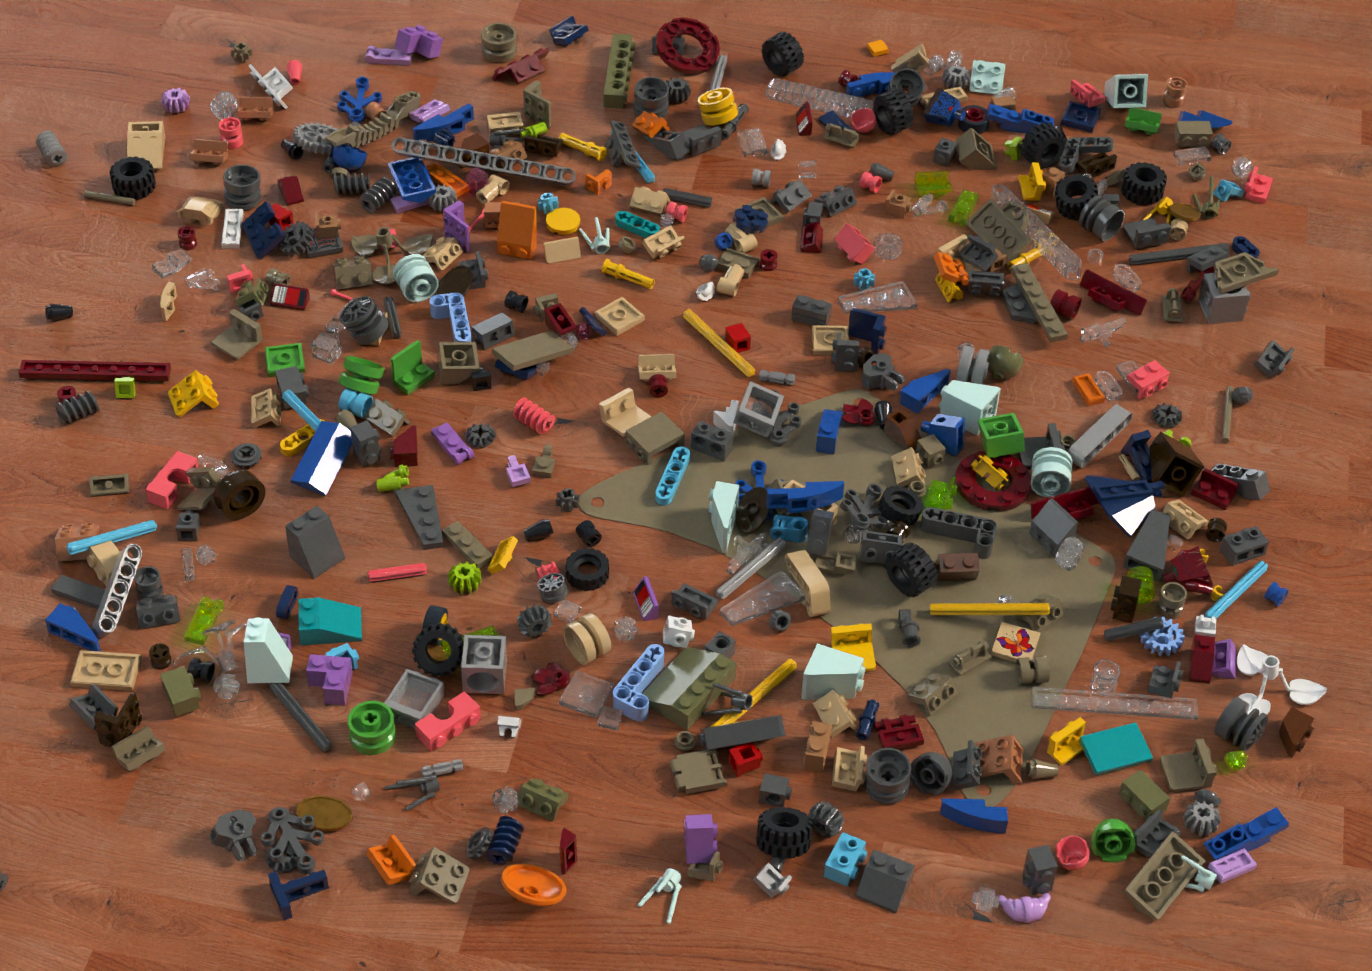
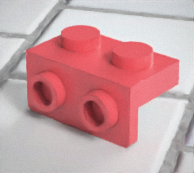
M1071 80V94L1087 107L1098 106L1106 102V96L1089 83L1081 85L1076 80Z
M1154 360L1128 374L1127 380L1139 390L1138 398L1141 400L1151 396L1160 389H1164L1168 384L1170 373Z

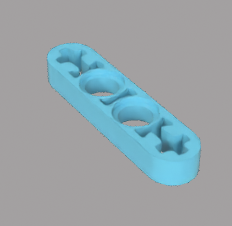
M681 446L674 449L655 492V500L658 504L668 505L672 502L690 461V451L688 448ZM673 467H679L680 470H679V471H673V470H671V468H673ZM672 480L675 483L669 485L666 484L665 481Z

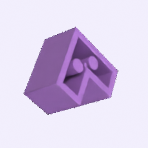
M421 25L406 27L398 30L394 48L406 54L418 52L427 58L439 57L443 38L438 36L436 32L426 30Z
M310 654L306 669L308 686L323 687L325 704L345 706L353 674L351 658Z
M712 814L686 815V819H684V842L687 864L710 863L713 854L717 851V840H715V836H717V823H713Z

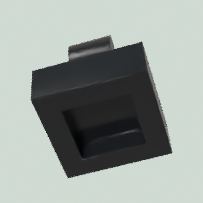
M482 367L479 369V372L471 373L473 391L491 389L490 371H484Z

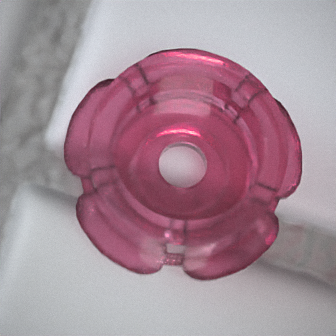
M583 322L577 325V329L574 332L579 339H587L591 336L592 327Z

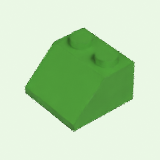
M1015 413L978 419L981 440L987 457L997 458L1002 455L1017 454L1025 451L1024 432Z

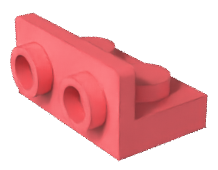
M1255 166L1254 171H1250L1244 187L1246 192L1245 199L1265 204L1273 178L1257 174L1258 167Z

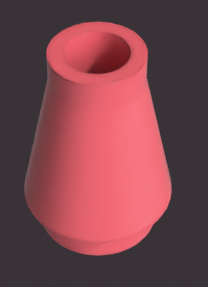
M291 60L288 62L286 69L290 83L297 85L300 83L303 66L298 60Z

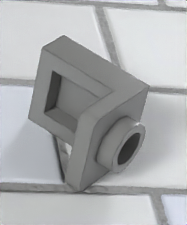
M767 863L754 877L753 881L772 898L777 894L783 895L790 887L788 882L792 877L790 875L783 877L770 863Z

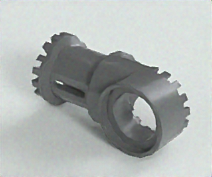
M899 609L898 623L904 633L903 644L906 647L909 646V648L919 645L921 643V639L918 636L919 624L911 621L910 609Z

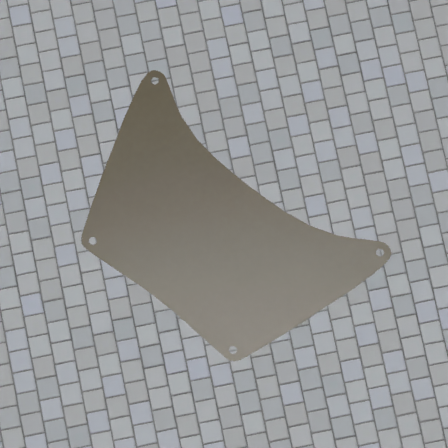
M862 389L846 390L800 405L799 413L796 416L801 417V426L788 434V440L783 446H774L769 436L768 438L741 426L735 428L733 450L725 461L691 449V445L687 446L686 448L690 451V461L674 498L668 505L658 504L655 500V492L673 452L652 459L649 465L645 462L592 486L580 495L578 505L587 515L667 531L722 553L711 522L712 513L708 512L710 501H712L709 500L710 490L715 488L716 481L735 484L737 480H744L749 486L755 488L756 479L751 473V464L757 460L763 461L766 464V474L763 476L764 489H767L778 478L784 481L794 480L805 486V482L844 481L843 498L835 502L838 505L837 523L831 528L829 547L826 554L836 556L837 551L857 555L855 571L849 574L822 573L829 585L831 612L819 616L833 627L871 623L875 661L908 694L934 672L953 678L957 695L933 715L927 714L924 705L916 703L935 729L946 751L952 769L953 752L967 749L969 740L977 743L1013 734L1023 747L1022 773L1024 772L1026 763L1031 759L1041 741L1063 691L1081 657L1116 568L1115 559L1111 554L1077 533L1075 534L1073 548L1054 558L1037 540L1032 538L1030 534L1033 520L1031 519V506L1025 502L1014 509L998 511V508H987L985 510L966 501L958 492L955 484L956 470L961 461L945 452L944 462L929 468L924 462L921 464L926 474L924 481L927 488L926 495L921 498L923 510L927 507H934L994 520L997 524V531L992 554L987 559L979 558L980 572L976 580L937 581L936 579L934 585L916 597H908L901 593L891 582L883 563H866L859 560V548L863 530L855 529L850 522L851 515L849 512L840 508V504L845 499L844 495L848 489L855 490L864 505L867 498L866 489L869 484L875 483L879 485L883 492L886 488H890V486H898L891 456L905 450L880 428L874 408L875 404L881 400ZM857 398H864L873 405L874 423L871 425L850 424L841 418L835 453L830 454L816 451L817 434L824 409L841 411L843 417L845 415L843 405H854L853 401ZM787 410L779 412L780 416ZM790 418L781 425L782 429L790 424ZM918 429L921 438L927 437L925 433ZM673 467V468H671V470H673V471H679L680 468H679V467ZM976 473L975 479L980 487L993 492L1004 491L1002 488L1000 490L994 489L986 481L987 478L984 476L982 478ZM672 480L665 481V483L669 485L675 483ZM883 492L880 498L873 502L871 508H879L878 504ZM597 497L602 498L604 504L601 507H594L591 504V500ZM893 502L896 506L909 510L903 504ZM853 503V507L855 508V510L857 511V513H859V510L857 509V507H856L855 504ZM777 508L772 510V517L752 534L742 533L738 529L735 519L727 553L722 554L744 566L747 565L775 541L770 536V530L774 526L772 522L773 517L780 515L777 512ZM922 512L917 522L908 526L911 531L910 535L902 543V546L905 543L919 545L930 558H937L938 554L974 553L976 544L975 542L924 532L921 529ZM868 516V517H869V518H877V517H879V516ZM887 520L888 523L884 529L869 526L864 531L886 533L892 528L894 523ZM808 522V537H809L810 523ZM808 538L802 543L786 541V547L756 571L757 574L805 606V594L789 572L785 562V554L806 550ZM808 553L814 562L816 554ZM1099 557L1102 560V564L1097 567L1092 566L1089 563V558ZM1040 594H1047L1060 599L1064 615L1039 631L1041 634L1033 656H1047L1050 679L1049 682L1036 683L1033 680L1031 684H1019L1016 677L1015 662L994 656L961 676L948 663L955 655L963 653L977 645L980 641L988 643L989 648L987 652L991 655L1001 622L1031 630L1028 622L1017 619L1015 615H930V604L1029 603ZM899 609H910L911 621L919 624L918 636L921 639L919 645L909 648V646L906 647L903 644L904 633L898 623ZM1004 773L980 778V785L984 784L991 788V793L988 796L979 795L977 793L978 786L961 790L966 799H985V807H994L1005 799L1015 784Z

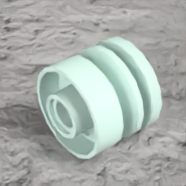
M420 254L405 256L397 262L393 269V277L407 300L421 302L433 296L439 286L438 278L424 256Z
M1048 447L1037 451L1033 455L1031 487L1035 493L1048 498L1067 493L1070 490L1072 477V458L1070 454L1060 448Z

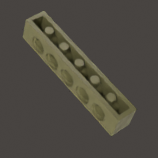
M613 33L604 88V107L623 109L624 102H627L629 82L627 81L631 79V72L629 71H632L635 41H632V35Z

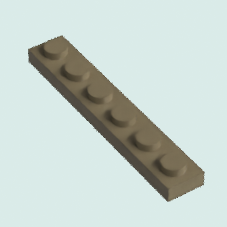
M1024 263L1011 266L1010 271L1049 342L1067 340L1068 334L1029 264Z

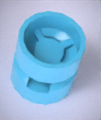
M346 388L340 396L338 407L341 411L348 410L354 416L365 419L364 415L373 404V397L365 393L359 394L356 390Z

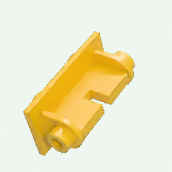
M940 273L937 274L935 281L947 302L950 303L952 298L960 300L963 297L962 290L955 286V283L941 278Z
M979 455L980 461L975 460L971 464L973 470L982 478L986 473L990 474L986 481L994 489L1000 490L1004 486L1002 481L1004 480L1007 483L1008 479L1006 477L1008 475L1001 468L997 470L993 467L992 464L994 462L989 457Z

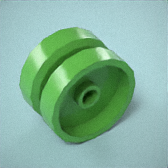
M346 356L343 367L347 371L341 372L338 382L345 387L359 392L377 394L380 383L376 379L382 378L385 368L370 360Z
M365 701L356 705L348 715V730L353 748L362 754L378 755L392 747L396 732L394 714L390 707L378 701Z

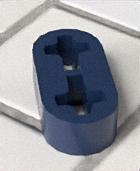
M1237 236L1233 239L1231 247L1235 253L1241 254L1246 252L1259 259V249L1248 239L1242 236Z
M286 585L276 608L277 618H289L298 597V587Z

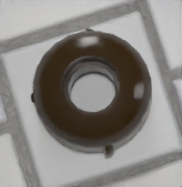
M235 470L226 474L218 482L214 492V501L218 509H221L227 518L240 520L253 514L261 506L266 494L265 487L250 471Z

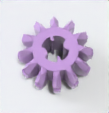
M179 87L177 89L172 88V90L166 89V92L162 93L161 104L166 112L179 114V112H185V109L189 108L190 97L186 90H181Z

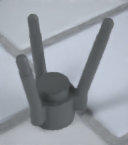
M523 129L494 131L490 135V146H494V149H499L508 140L524 141L523 138L505 137V134L523 132Z
M713 683L714 687L724 690L721 693L723 696L731 698V704L734 708L706 711L702 714L703 716L728 713L741 714L743 710L751 708L753 702L752 695Z
M435 774L423 778L396 781V784L385 786V789L389 790L419 785L421 793H426L425 796L405 808L406 811L430 798H434L435 792L439 791L440 788Z

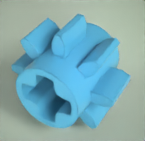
M544 193L538 199L539 211L543 210L544 214L559 208L558 197H553L552 193Z
M860 269L858 273H854V285H857L858 289L865 291L869 290L870 286L874 287L875 274H872L869 269Z

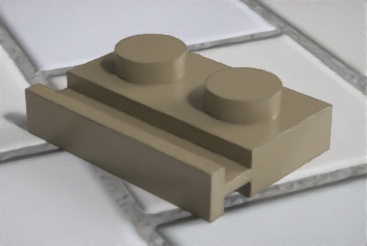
M727 248L726 252L718 260L717 268L728 271L730 266L738 264L744 269L743 277L749 279L756 265L759 264V258Z

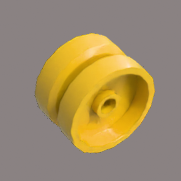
M713 89L705 92L698 98L699 109L702 111L701 116L706 125L724 124L738 115L737 105L734 102L735 98L731 89Z

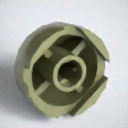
M993 346L992 349L990 348V355L987 359V362H989L988 370L993 374V377L999 380L1015 377L1024 363L1023 357L1018 352L1015 354L1011 353V348Z

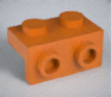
M643 111L631 125L635 130L650 138H653L660 129L670 130L664 118H658L653 112L648 113L646 111Z
M395 835L389 836L387 844L368 848L366 853L387 885L410 880L416 866L414 860Z

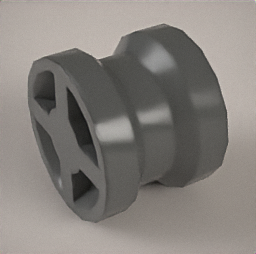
M1217 134L1212 139L1210 146L1213 149H1217L1218 153L1223 155L1231 148L1232 141L1225 139L1223 134Z

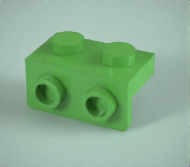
M1129 108L1124 126L1128 127V130L1131 131L1139 129L1144 130L1146 134L1153 135L1158 132L1162 114L1139 108Z

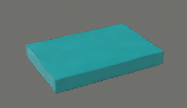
M1136 722L1080 736L1079 742L1095 776L1151 762L1153 759Z

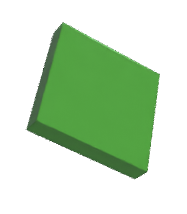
M301 343L265 347L268 377H275V370L294 366L298 367L299 373H305Z

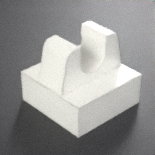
M1204 615L1196 616L1194 634L1215 637L1216 618L1213 616L1207 618Z
M498 716L500 736L504 737L505 731L511 729L512 738H515L521 727V719Z

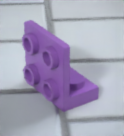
M459 200L443 209L444 235L446 238L456 237L461 248L465 252H469V225L465 223L464 203Z

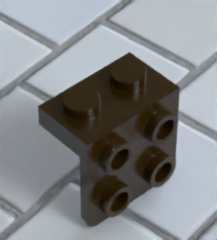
M130 693L117 716L97 711L94 721L100 744L112 747L132 735L136 726L140 725L142 715L140 714L139 701L135 693Z

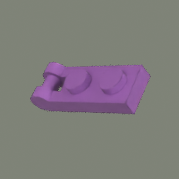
M448 422L431 429V435L456 465L463 463L465 459L470 460L474 458L473 450L470 447L468 448Z

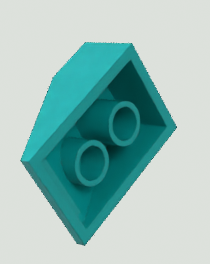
M319 597L298 599L301 645L362 641L361 607Z

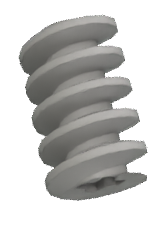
M44 131L37 136L36 145L50 166H61L67 161L68 155L53 132Z

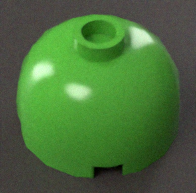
M1119 819L1103 820L1092 831V850L1096 856L1102 857V860L1105 862L1116 863L1127 859V855L1130 852H1134L1135 838L1133 832L1125 822Z

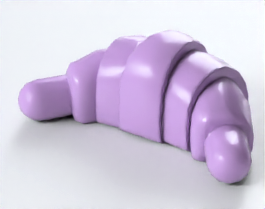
M1044 893L1039 898L1025 896L1014 900L1007 899L1003 895L997 897V901L1003 907V911L1013 921L1024 923L1041 920L1051 899L1048 893Z

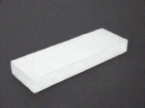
M225 209L222 249H240L243 209Z

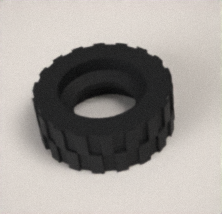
M900 486L886 488L878 504V509L885 519L892 523L902 521L907 526L916 523L923 510L921 498L912 490ZM893 502H897V503L903 504V505L906 506L909 510H907V509H902V508L896 506Z
M583 548L572 552L566 562V578L568 583L572 587L584 591H593L601 588L609 578V560L606 558V555L594 548ZM583 564H592L597 567V572L591 575H584L578 572V567Z

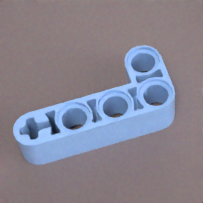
M448 293L432 296L430 298L431 316L435 319L450 318L454 342H472L463 295L460 293Z
M653 644L647 647L614 688L613 708L617 712L635 721L647 719L649 715V700L642 693L664 666V649L662 646Z

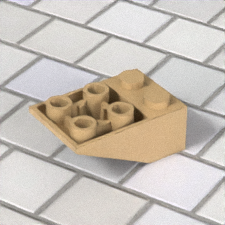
M163 121L129 122L127 157H143L145 160L150 161L153 165V170H162L165 147Z

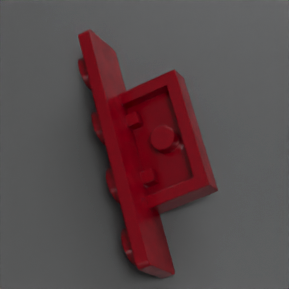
M541 48L531 56L529 54L525 55L518 62L516 60L512 61L505 68H497L494 71L492 80L495 81L511 74L518 85L544 73L545 68L540 59L547 56L550 51L549 48L544 50Z
M1085 270L1080 286L1089 290L1087 296L1091 297L1094 302L1103 303L1112 311H1119L1125 308L1137 315L1142 314L1147 299L1090 270Z
M1085 487L1031 502V519H1034L1052 498L1075 520L1094 515V509L1091 505L1099 502L1091 489Z

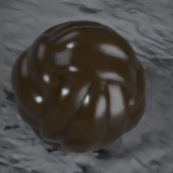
M863 347L859 350L858 364L862 368L863 364L874 355L869 347Z

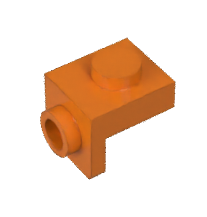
M607 169L597 177L590 174L585 175V187L597 195L612 185V172Z

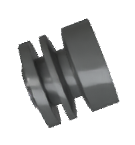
M900 69L893 74L887 92L893 89L907 91V94L903 93L913 108L917 105L924 91L923 78L913 69Z
M646 77L639 80L634 88V111L636 115L640 116L643 111H646L648 113L653 112L658 118H664L668 113L669 106L668 84L663 79L657 77Z
M249 165L229 167L223 175L225 187L224 200L226 204L231 208L243 210L256 207L261 201L259 171Z
M1098 195L1093 197L1083 208L1079 217V225L1087 231L1093 232V235L1101 240L1108 241L1121 228L1125 212L1114 204L1111 205L1108 200Z
M362 296L351 301L345 306L340 315L341 323L351 332L353 338L360 345H367L378 340L385 333L389 325L386 316L378 309V306L369 296Z
M1235 697L1219 717L1214 733L1225 741L1234 736L1233 746L1237 747L1240 745L1241 751L1248 752L1262 736L1269 717L1265 713L1259 715L1260 711L1257 708L1248 714L1249 703L1239 697Z
M882 748L871 754L867 761L865 778L866 792L871 799L880 804L891 805L902 801L907 796L911 776V764L908 757L903 752L893 748Z

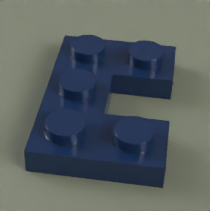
M266 201L242 223L256 257L261 260L285 237L281 226L277 223L265 231L263 226L275 215L270 203Z

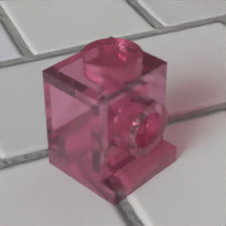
M479 167L472 168L470 173L466 175V183L469 185L468 192L475 197L476 193L488 181V174Z

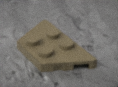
M1246 252L1217 261L1214 265L1220 294L1276 276L1279 269L1276 267L1271 269L1265 266L1264 261L1256 259Z

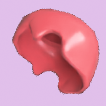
M859 109L851 115L852 126L858 133H867L875 128L877 120L872 109Z
M1079 836L1062 838L1056 845V855L1060 866L1067 870H1078L1085 867L1089 860L1087 842Z

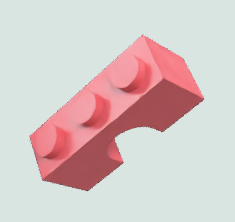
M179 451L169 458L164 468L157 473L154 480L146 487L148 502L168 510L179 497L175 482L190 483V478L186 472L190 468H199L197 458Z
M465 691L448 702L450 718L441 720L430 713L415 723L416 737L431 752L436 748L442 747L448 740L460 735L463 730L475 725L481 719L480 706Z

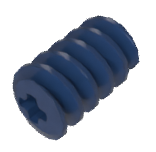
M501 816L486 852L487 859L498 865L513 861V854L516 853V847L519 844L518 840L521 839L524 826L512 817Z

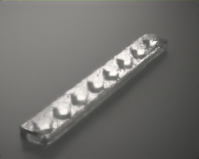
M1032 687L1031 691L1032 708L1189 720H1197L1198 705L1195 698L1172 697L1171 699L1154 695Z

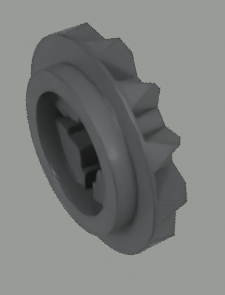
M1163 403L1153 409V419L1162 426L1173 427L1182 421V411H1179L1177 406L1173 407L1172 403L1170 405Z
M480 422L479 425L473 424L472 427H468L465 436L467 442L472 446L485 447L493 443L496 433L494 427H490L488 423L482 425ZM479 432H482V433H483V434L481 435V438H479V435H478Z
M245 443L238 445L232 450L231 459L236 466L241 465L243 469L246 466L252 468L253 464H258L259 460L262 459V452L257 445Z
M484 827L473 834L466 847V856L475 860L486 851V848L490 845L489 842L492 840V831Z
M289 843L284 851L287 853V857L284 856L280 862H273L270 858V850L276 847L277 844H273L270 849H267L265 859L271 870L288 872L297 866L298 857Z

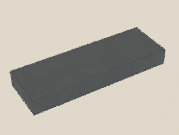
M61 574L52 586L51 591L53 594L98 609L105 589Z

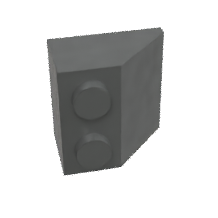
M1052 498L1032 520L1030 534L1034 540H1037L1047 552L1056 558L1073 548L1078 522Z
M874 849L866 864L856 898L897 913L913 879L915 865Z

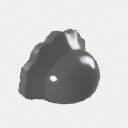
M1200 789L1195 792L1194 799L1200 804L1205 800L1208 805L1213 803L1214 809L1221 803V799L1209 790Z

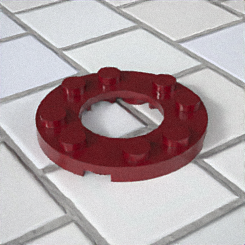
M675 18L671 22L663 24L656 37V49L660 58L675 71L686 74L703 73L713 67L719 56L720 45L716 35L709 31L707 25L695 19ZM679 35L695 37L702 45V54L697 56V58H684L682 55H678L677 51L673 48L672 41Z
M978 451L967 456L958 465L955 475L956 488L966 501L976 507L985 510L987 508H998V511H1006L1023 504L1030 494L1031 475L1026 466L1010 454L990 458L994 462L992 466L1007 472L1012 480V485L1007 490L1001 492L988 491L980 487L976 482L975 475L977 472L973 470L971 464L975 460L979 462L978 456L984 457L986 455L985 451Z

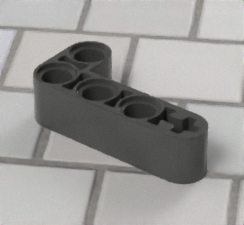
M934 507L925 508L921 518V529L924 532L975 542L974 553H978V558L987 559L991 556L997 531V524L994 520Z

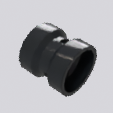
M510 290L506 295L504 306L509 309L515 308L516 311L523 313L527 308L529 298L523 294L519 296L517 292Z
M585 520L576 527V533L582 538V542L586 547H593L601 541L602 535L595 529L592 521Z
M193 658L189 663L187 673L191 672L193 679L200 678L204 682H210L215 672V663L209 661L202 662L201 659Z

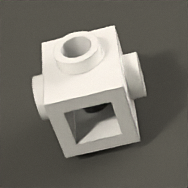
M668 616L662 631L663 643L674 647L687 648L689 641L693 640L695 630L692 629L691 620Z

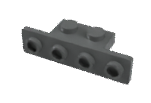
M611 120L610 126L613 133L606 140L605 147L607 148L612 166L618 168L624 160L626 165L639 169L640 163L625 124L620 121Z

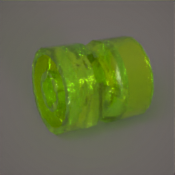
M1143 566L1130 569L1127 577L1142 580L1137 604H1145L1152 601L1155 597L1152 570Z

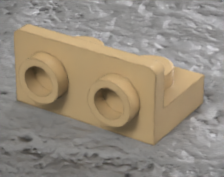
M271 388L251 396L252 424L255 428L270 421L277 427L281 425L282 400L279 394H276Z
M1179 499L1168 502L1162 513L1170 516L1169 526L1186 539H1191L1195 530L1204 528L1208 523L1207 519Z

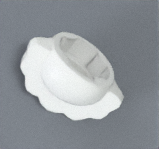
M776 139L771 148V156L774 160H780L786 153V145L780 139Z
M713 282L705 283L696 290L697 297L701 301H708L715 293Z

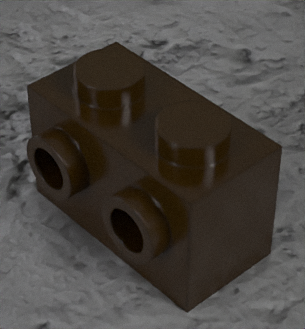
M1122 576L1120 586H1116L1113 597L1117 599L1113 598L1110 610L1114 611L1112 619L1133 622L1141 588V579Z

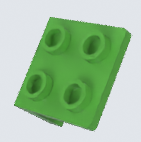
M418 340L391 358L393 385L407 395L435 377V371L422 362L421 342Z

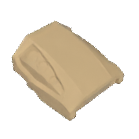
M198 196L189 197L181 209L177 211L178 218L182 217L186 223H193L198 220L201 225L208 226L213 223L214 218L218 217L223 207V202Z

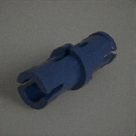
M867 700L865 710L860 715L859 727L855 734L860 740H868L871 728L876 722L875 717L880 706L876 700Z

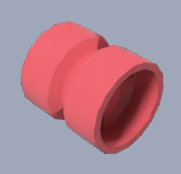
M234 117L222 119L219 122L221 141L228 142V149L241 147L243 136L240 121Z

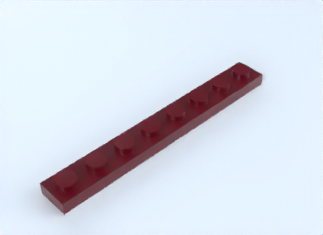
M22 360L19 376L20 378L115 380V378L130 377L134 378V381H169L171 364Z

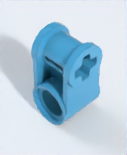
M775 515L772 522L774 526L770 530V536L773 539L782 538L785 541L802 543L807 540L808 521L805 518Z

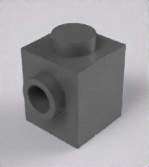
M941 138L934 149L933 162L948 167L956 156L958 142Z

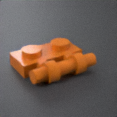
M937 251L933 257L941 278L955 284L959 281L963 285H968L969 275L965 271L964 263L960 259H956L953 262V258L949 254Z

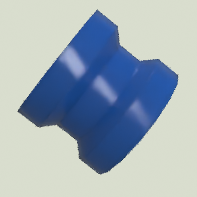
M1273 582L1267 589L1264 599L1272 600L1274 605L1279 607L1286 599L1289 590L1281 588L1278 583Z

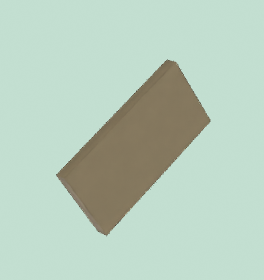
M552 330L492 348V354L513 371L573 353V347Z

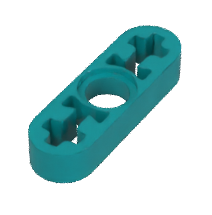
M619 211L615 214L616 226L644 238H648L660 231L658 224L627 211ZM634 224H640V225H642V226H640V227H635V226H633V225H634Z

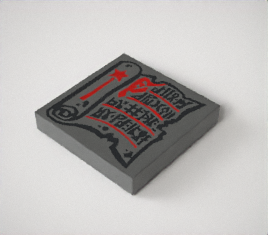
M316 228L312 229L314 235L311 237L313 240L309 241L310 246L306 247L309 258L343 252L339 232L338 237L317 239Z

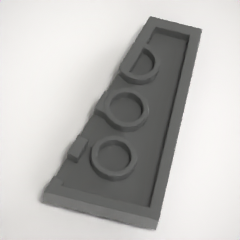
M433 485L395 490V496L397 500L399 499L403 511L407 514L408 520L413 526L423 549L444 547Z

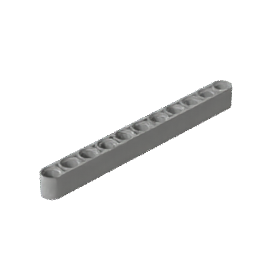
M395 138L392 141V149L400 156L566 186L573 185L576 180L574 171L566 167L406 138ZM398 143H404L402 150H396ZM415 146L421 147V151L419 153H413V148ZM431 149L438 150L436 156H430L429 152ZM448 152L455 153L453 159L449 160L446 158ZM471 155L472 159L470 162L465 163L463 162V157ZM482 158H487L488 164L482 166L479 163ZM499 161L505 162V166L502 169L497 168L496 164ZM515 164L522 165V169L519 172L513 170ZM532 167L539 169L536 175L530 173ZM554 170L556 174L554 177L549 178L546 176L547 172ZM566 173L573 175L569 181L564 180L563 176Z

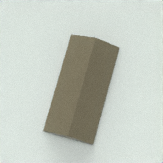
M1173 831L1124 889V893L1134 908L1156 921L1160 919L1198 871L1184 861L1181 856H1186L1200 866L1205 862L1197 852Z

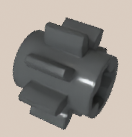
M567 488L563 489L560 493L557 492L556 506H560L561 511L571 512L574 508H578L579 494L575 495L574 489Z

